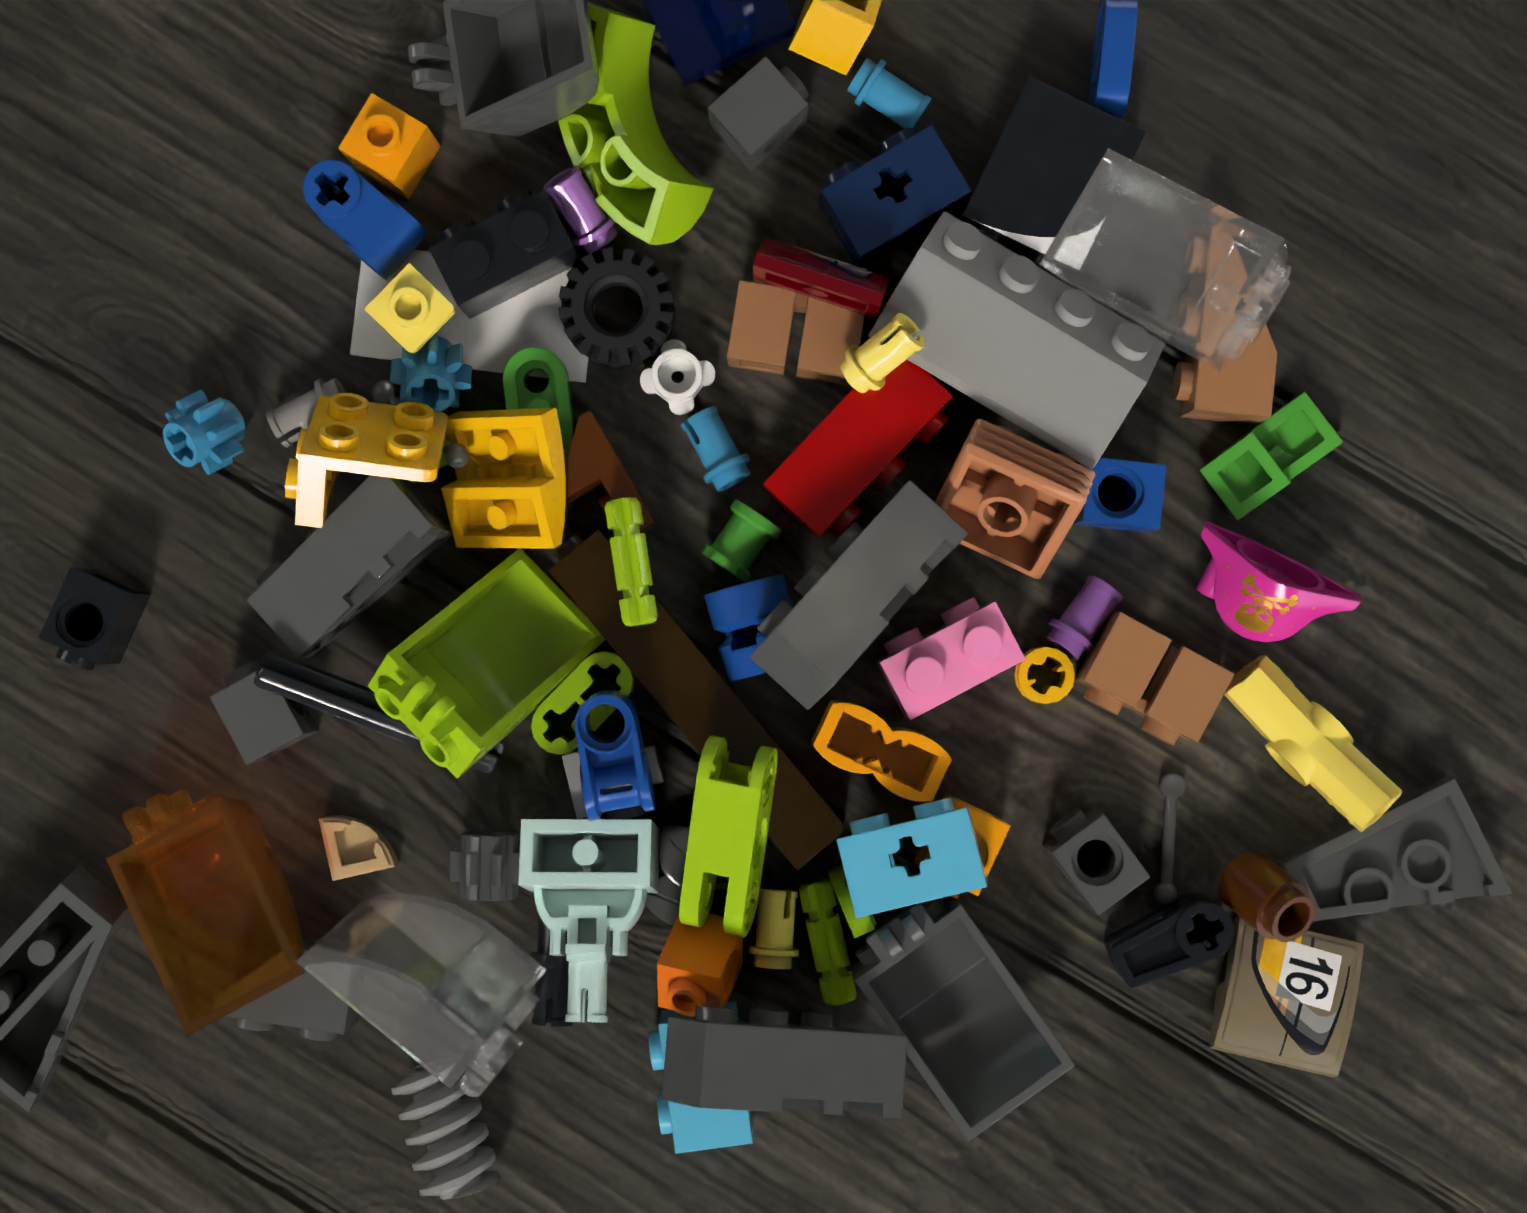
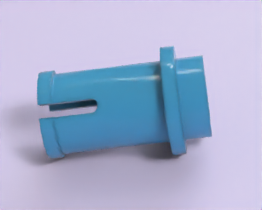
M867 57L847 89L849 93L857 97L854 103L860 106L862 102H865L904 129H913L932 98L928 95H923L884 69L887 63L881 59L877 64Z
M716 406L706 408L687 419L688 421L680 425L682 430L686 432L707 471V474L703 477L705 483L713 482L717 492L726 490L751 475L746 465L750 461V457L746 453L740 454Z

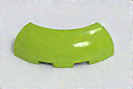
M588 2L599 74L598 90L588 103L570 115L558 120L564 144L573 166L583 169L593 189L599 195L595 201L617 224L650 245L675 242L690 231L703 214L714 188L698 180L679 163L670 151L658 127L652 107L649 86V58L656 25Z

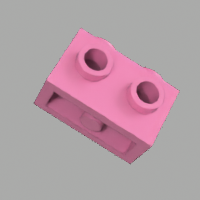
M972 597L941 613L940 616L945 625L922 636L918 627H915L883 644L888 655L875 662L904 717L912 720L1026 660L996 601L979 606L975 597Z

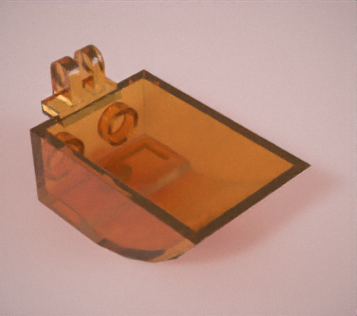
M181 789L171 795L157 794L146 800V807L135 806L122 814L124 824L132 836L129 841L131 845L106 858L186 1036L197 1032L304 974L305 952L293 899L278 861L249 801L223 797L222 794H216L193 804L187 790Z

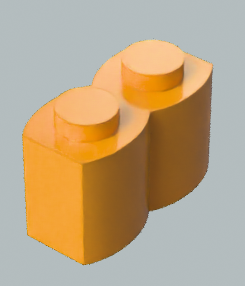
M831 700L811 740L819 754L836 767L853 773H872L892 793L918 802L933 801L952 761L949 754L939 744L925 735L907 728L889 727L882 718L871 710L857 703L844 700Z

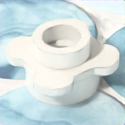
M672 339L662 345L661 355L655 360L652 368L645 369L641 373L640 384L645 393L657 394L667 401L672 413L686 415L693 410L694 398L700 390L714 382L715 369L709 361H698L693 354L686 350V345L682 341ZM681 372L684 375L683 381L680 383L673 382L672 374Z

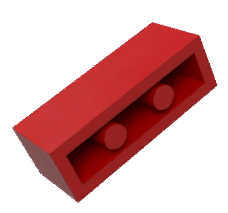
M906 359L885 377V385L880 390L874 391L870 389L866 393H860L853 388L763 483V489L817 540L827 530L837 538L863 511L854 501L871 484L881 492L907 465L898 455L911 441L916 438L925 446L947 423L950 417L942 409L951 400L953 395L927 371Z

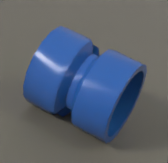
M784 574L751 581L704 595L713 630L722 632L725 635L726 640L719 646L718 650L727 682L766 673L749 658L766 639L759 630L757 633L755 632L754 625H757L758 628L783 599L793 607Z

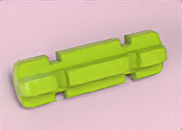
M634 497L614 499L606 502L605 514L607 527L609 530L613 529L614 537L609 538L617 590L623 591L624 599L619 600L622 622L630 627L651 624L657 620L658 614L655 595H650L648 586H653L646 536L644 533H640L639 525L644 524L641 504Z
M829 879L806 882L800 885L799 895L803 913L809 914V918L805 921L816 971L822 972L819 984L823 1002L827 1006L849 1003L856 999L857 993L852 971H847L846 969L850 962L839 913L833 911V907L837 906L832 883Z

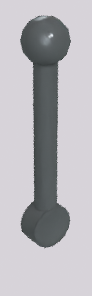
M380 380L374 385L372 396L377 403L400 404V389L397 385L389 380ZM445 437L442 451L444 452L445 461L452 468H463L470 459L468 449L463 444H453Z
M1166 773L1159 779L1158 783L1159 791L1165 796L1160 882L1153 889V897L1157 903L1163 906L1171 905L1178 896V890L1172 883L1177 799L1185 792L1186 783L1183 777L1175 773Z

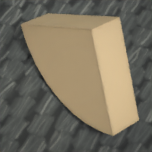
M332 815L319 819L332 881L395 867L399 864L390 842L371 824L358 818L343 815Z

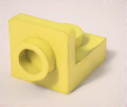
M410 263L364 308L381 327L411 354L417 353L456 311L455 307Z

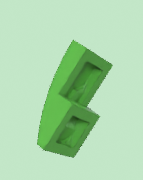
M1303 390L1273 412L1271 418L1257 424L1200 468L1199 471L1238 521L1289 485L1291 479L1338 447L1343 441Z

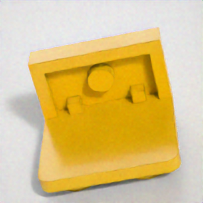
M338 393L332 396L319 395L308 429L300 430L296 459L290 458L287 467L285 497L296 499L295 525L323 527L340 471L419 482L434 481L439 470L447 432L448 416L443 412H434L433 408L419 402H403L398 405L368 402L366 398L353 393Z

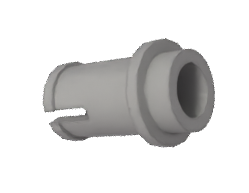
M320 378L314 381L315 389L276 409L266 412L267 421L276 438L283 436L280 438V442L284 447L287 448L298 440L301 429H308L319 395L332 396L338 393H347L336 378L327 382Z

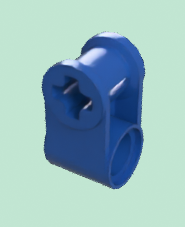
M326 160L318 162L309 169L304 178L303 194L307 204L358 258L386 281L429 234L403 207L386 194L380 193L351 166L342 161ZM334 187L338 191H346L349 198L341 205L337 201H330L326 196L328 191Z
M602 690L594 693L579 707L575 716L574 728L580 757L582 795L589 821L599 820L602 812L637 806H641L645 812L655 810L652 775L647 753L644 752L639 717L634 702L626 694L617 690ZM600 704H610L616 707L624 717V731L614 738H603L597 735L590 725L592 708ZM631 784V785H628V786H622V787H616V788L605 789V788H607V787H613V786Z

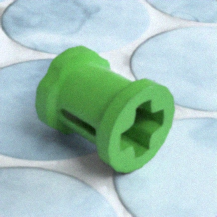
M735 499L730 506L733 512L730 520L712 545L704 544L699 552L744 583H747L752 577L749 572L751 564L770 538L778 539L782 530L749 506Z

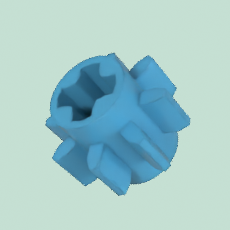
M435 334L415 354L407 352L402 347V358L392 359L390 382L401 385L400 403H423L433 408L434 412L443 411L449 406L456 409L459 407L460 389L471 388L472 366L462 363L463 345L461 343L452 345L445 338Z
M198 390L176 401V408L165 414L169 423L163 429L164 443L171 456L182 466L192 467L201 462L207 475H211L233 463L232 458L244 452V448L239 442L244 439L246 434L245 422L236 406L227 399L219 397L208 402L205 393L202 390Z

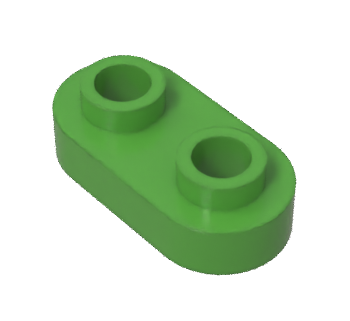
M539 347L523 349L509 359L503 372L506 410L556 408L566 463L575 432L567 369L563 362L549 350ZM537 370L545 371L549 377L547 388L540 393L530 392L527 387L528 376Z

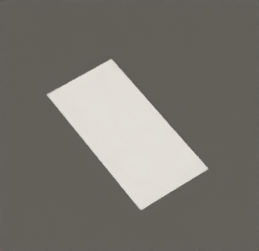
M414 250L387 281L361 260L350 355L386 360L402 358V346L364 308L410 263L455 307V314L436 334L448 340L452 345L461 343L463 345L462 363L472 366V370L503 373L507 362L514 354L526 348L539 347L551 351L563 362L569 375V381L586 383L589 358L584 354L581 355L568 338L558 308H561V300L559 298L561 285L566 287L569 281L566 275L570 269L469 319L456 304L430 251ZM541 370L534 371L529 375L532 377L549 378L547 373Z

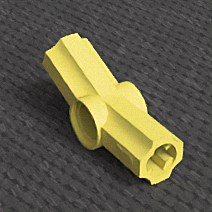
M1260 655L1234 675L1224 695L1268 741L1265 747L1273 759L1297 782L1304 786L1310 784L1327 800L1328 804L1336 808L1360 832L1373 825L1401 796L1402 790L1352 744L1354 742L1353 738L1346 728L1320 704L1314 701L1309 702L1284 672L1266 655Z

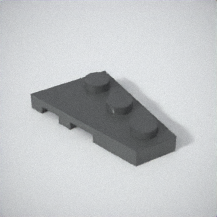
M1444 777L1395 801L1389 810L1363 832L1349 824L1276 861L1278 866L1307 888L1310 899L1315 905L1313 921L1389 911L1390 908L1428 903L1434 905L1455 902V899L1481 895L1492 897L1513 894L1456 779Z

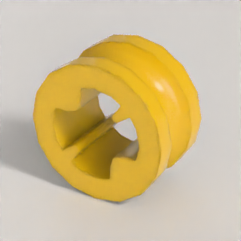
M1050 647L1032 648L1024 653L1026 660L1015 665V685L1020 693L1030 701L1043 704L1055 703L1066 697L1073 687L1075 679L1073 664L1068 656L1058 649ZM1049 657L1057 664V666L1052 668V671L1060 672V680L1057 686L1046 685L1042 692L1038 693L1031 687L1036 682V679L1028 678V669L1031 664L1043 665L1046 658Z

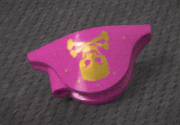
M1205 521L1201 538L1207 545L1212 559L1196 589L1206 597L1215 599L1216 609L1221 619L1238 635L1253 641H1280L1293 636L1318 617L1341 611H1352L1360 604V594L1312 568L1259 542Z

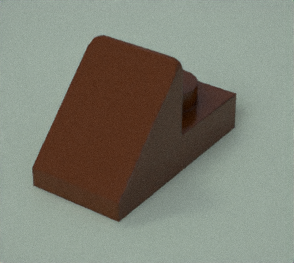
M591 410L580 415L565 463L566 506L604 485L608 493L598 498L604 512L606 502L618 498L634 497L641 504L644 524L639 525L640 533L645 534L657 527L656 521Z

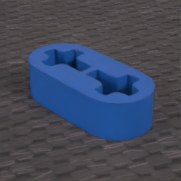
M1101 0L1096 21L1088 104L1121 119L1124 116L1130 93L1138 0Z

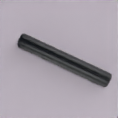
M267 651L262 657L254 677V684L257 687L422 749L420 740L401 720L391 718L380 708L375 699V694L370 688L275 651ZM501 740L471 768L484 773H491L501 759L504 742Z

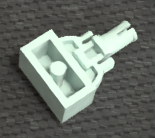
M521 819L518 885L534 892L535 905L539 916L550 930L549 955L565 956L567 954L566 961L569 962L568 1004L565 1022H586V1006L587 1022H608V1015H606L607 973L611 954L627 956L628 932L636 924L643 912L647 893H658L660 829L652 819H599L589 821V819ZM611 931H613V950L610 947Z

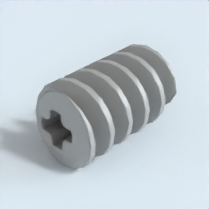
M467 1052L452 1053L421 1063L406 1072L407 1077L391 1088L393 1095L413 1096L414 1102L398 1113L399 1120H419L421 1125L420 1128L405 1138L406 1145H426L428 1152L412 1163L413 1171H433L434 1178L419 1188L420 1196H440V1199L443 1200L457 1199L484 1191L501 1181L500 1173L486 1170L496 1160L494 1149L489 1146H477L489 1135L487 1124L481 1121H470L482 1110L481 1101L476 1097L463 1096L475 1085L474 1076L468 1072H454L468 1060Z

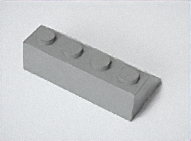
M946 211L942 213L923 242L868 335L871 338L888 324L897 313L907 315L920 329L912 337L916 338L918 335H922L926 342L923 349L916 351L907 360L1091 470L1098 463L1147 384L1166 344L1149 334L1140 325L1129 322L1094 301L1085 292L1074 289L1037 267L1028 258L1017 255L982 234L973 225L962 222Z

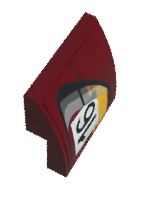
M769 238L762 242L753 263V279L875 319L889 281V277Z

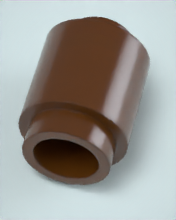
M1248 852L1233 859L1224 868L1218 887L1221 901L1263 937L1277 939L1281 942H1290L1299 938L1310 927L1315 916V905L1310 899L1307 888L1266 855L1260 852Z

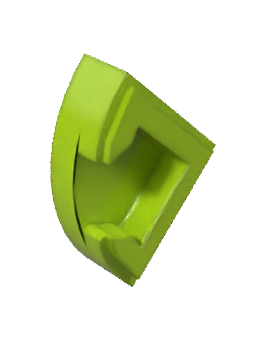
M843 864L827 870L854 938L875 930L874 926L877 923L873 914L859 918L855 917Z

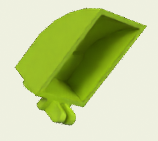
M519 548L391 650L369 682L368 687L374 692L375 699L380 708L391 718L401 720L420 740L421 747L427 757L436 765L446 767L458 779L532 713L606 639L582 610Z

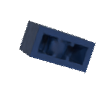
M932 125L916 134L912 128H906L881 144L879 150L882 154L862 166L859 165L857 160L850 161L834 170L825 178L824 181L827 187L821 190L819 206L855 266L862 267L935 224L944 211L952 214L965 206L971 189ZM885 182L890 189H896L899 186L903 187L899 203L896 204L891 196L884 197L881 200L878 199L881 183Z

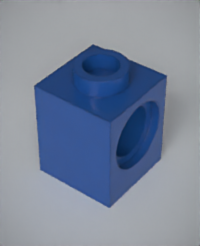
M1100 458L1092 469L1095 472V478L1092 481L1090 493L1086 498L1087 501L1073 525L1142 533L1159 530L1167 465ZM1104 478H1113L1119 481L1126 491V502L1119 512L1106 509L1099 501L1098 487Z

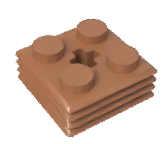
M977 419L935 503L968 532V535L960 542L961 545L1032 578L1039 579L1044 574L1085 505L1086 498L1090 493L1089 490L1093 484L1092 481L1095 478V472L1076 463L1065 454L1054 453L1017 436L1007 427L996 426L983 419Z

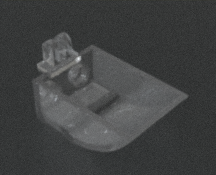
M1109 148L1040 262V265L1075 289L1085 292L1094 301L1129 322L1140 325L1148 333L1218 371L1223 366L1227 357L1237 360L1249 342L1254 343L1289 287L1290 281L1287 279L1292 269L1291 266L1285 264L1289 255L1283 237Z
M390 893L365 898L295 961L448 1088H451L464 1073L460 1079V1087L470 1097L481 1096L523 1042L504 1026L508 1024L516 1031L540 1001L531 991L547 971V969L542 967L488 921L449 902L425 895Z

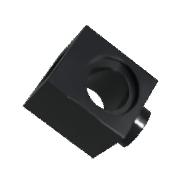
M70 567L39 635V639L59 647L56 654L57 658L82 669L92 671L96 664H120L151 595L94 569ZM93 605L99 609L103 617L102 629L95 638H91L86 633L83 625L84 616Z

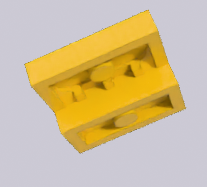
M532 408L459 411L448 416L447 439L453 444H463L470 453L468 463L463 468H455L457 480L441 488L456 548L554 549L561 545L565 523L566 474L557 409Z

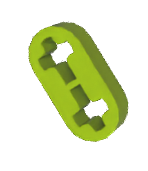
M604 651L590 655L539 705L533 715L531 729L533 738L541 748L549 753L559 755L570 753L578 748L576 736L572 741L565 736L552 740L547 734L552 724L546 716L551 710L559 715L563 714L576 702L581 706L587 701L583 695L596 680L590 672L596 664L603 669L609 668L613 664L618 666L621 671L616 678L617 684L621 687L619 692L626 694L628 697L630 696L634 688L635 676L617 653ZM600 704L592 708L590 713L592 730L596 732L617 708L610 704ZM575 720L571 725L573 731H575Z

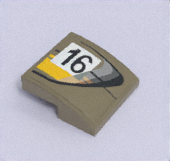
M1237 916L1232 920L1235 932L1233 943L1228 949L1225 981L1216 988L1209 1048L1332 1078L1337 1077L1352 1026L1359 989L1364 944L1308 930L1299 938L1290 942L1267 939Z

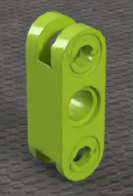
M712 735L709 736L702 750L696 776L680 896L679 920L682 924L701 928L705 924L712 906L717 876L729 878L723 920L724 932L726 934L746 937L751 929L758 904L777 773L778 752L776 748L761 746L756 754L753 767L728 762L730 751H727L726 738Z

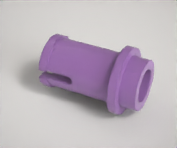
M574 166L572 169L570 167L554 176L544 185L543 189H545L547 195H550L572 230L573 234L570 240L573 245L582 246L586 253H592L610 243L617 236L618 232L613 226L615 221L595 201L596 197L581 175L582 171L578 166Z
M1091 575L1086 578V583L1059 620L1052 618L1048 623L1052 630L1046 639L1058 650L1076 660L1079 659L1083 652L1091 653L1094 649L1091 640L1116 605L1120 604L1123 600L1121 594L1113 587Z

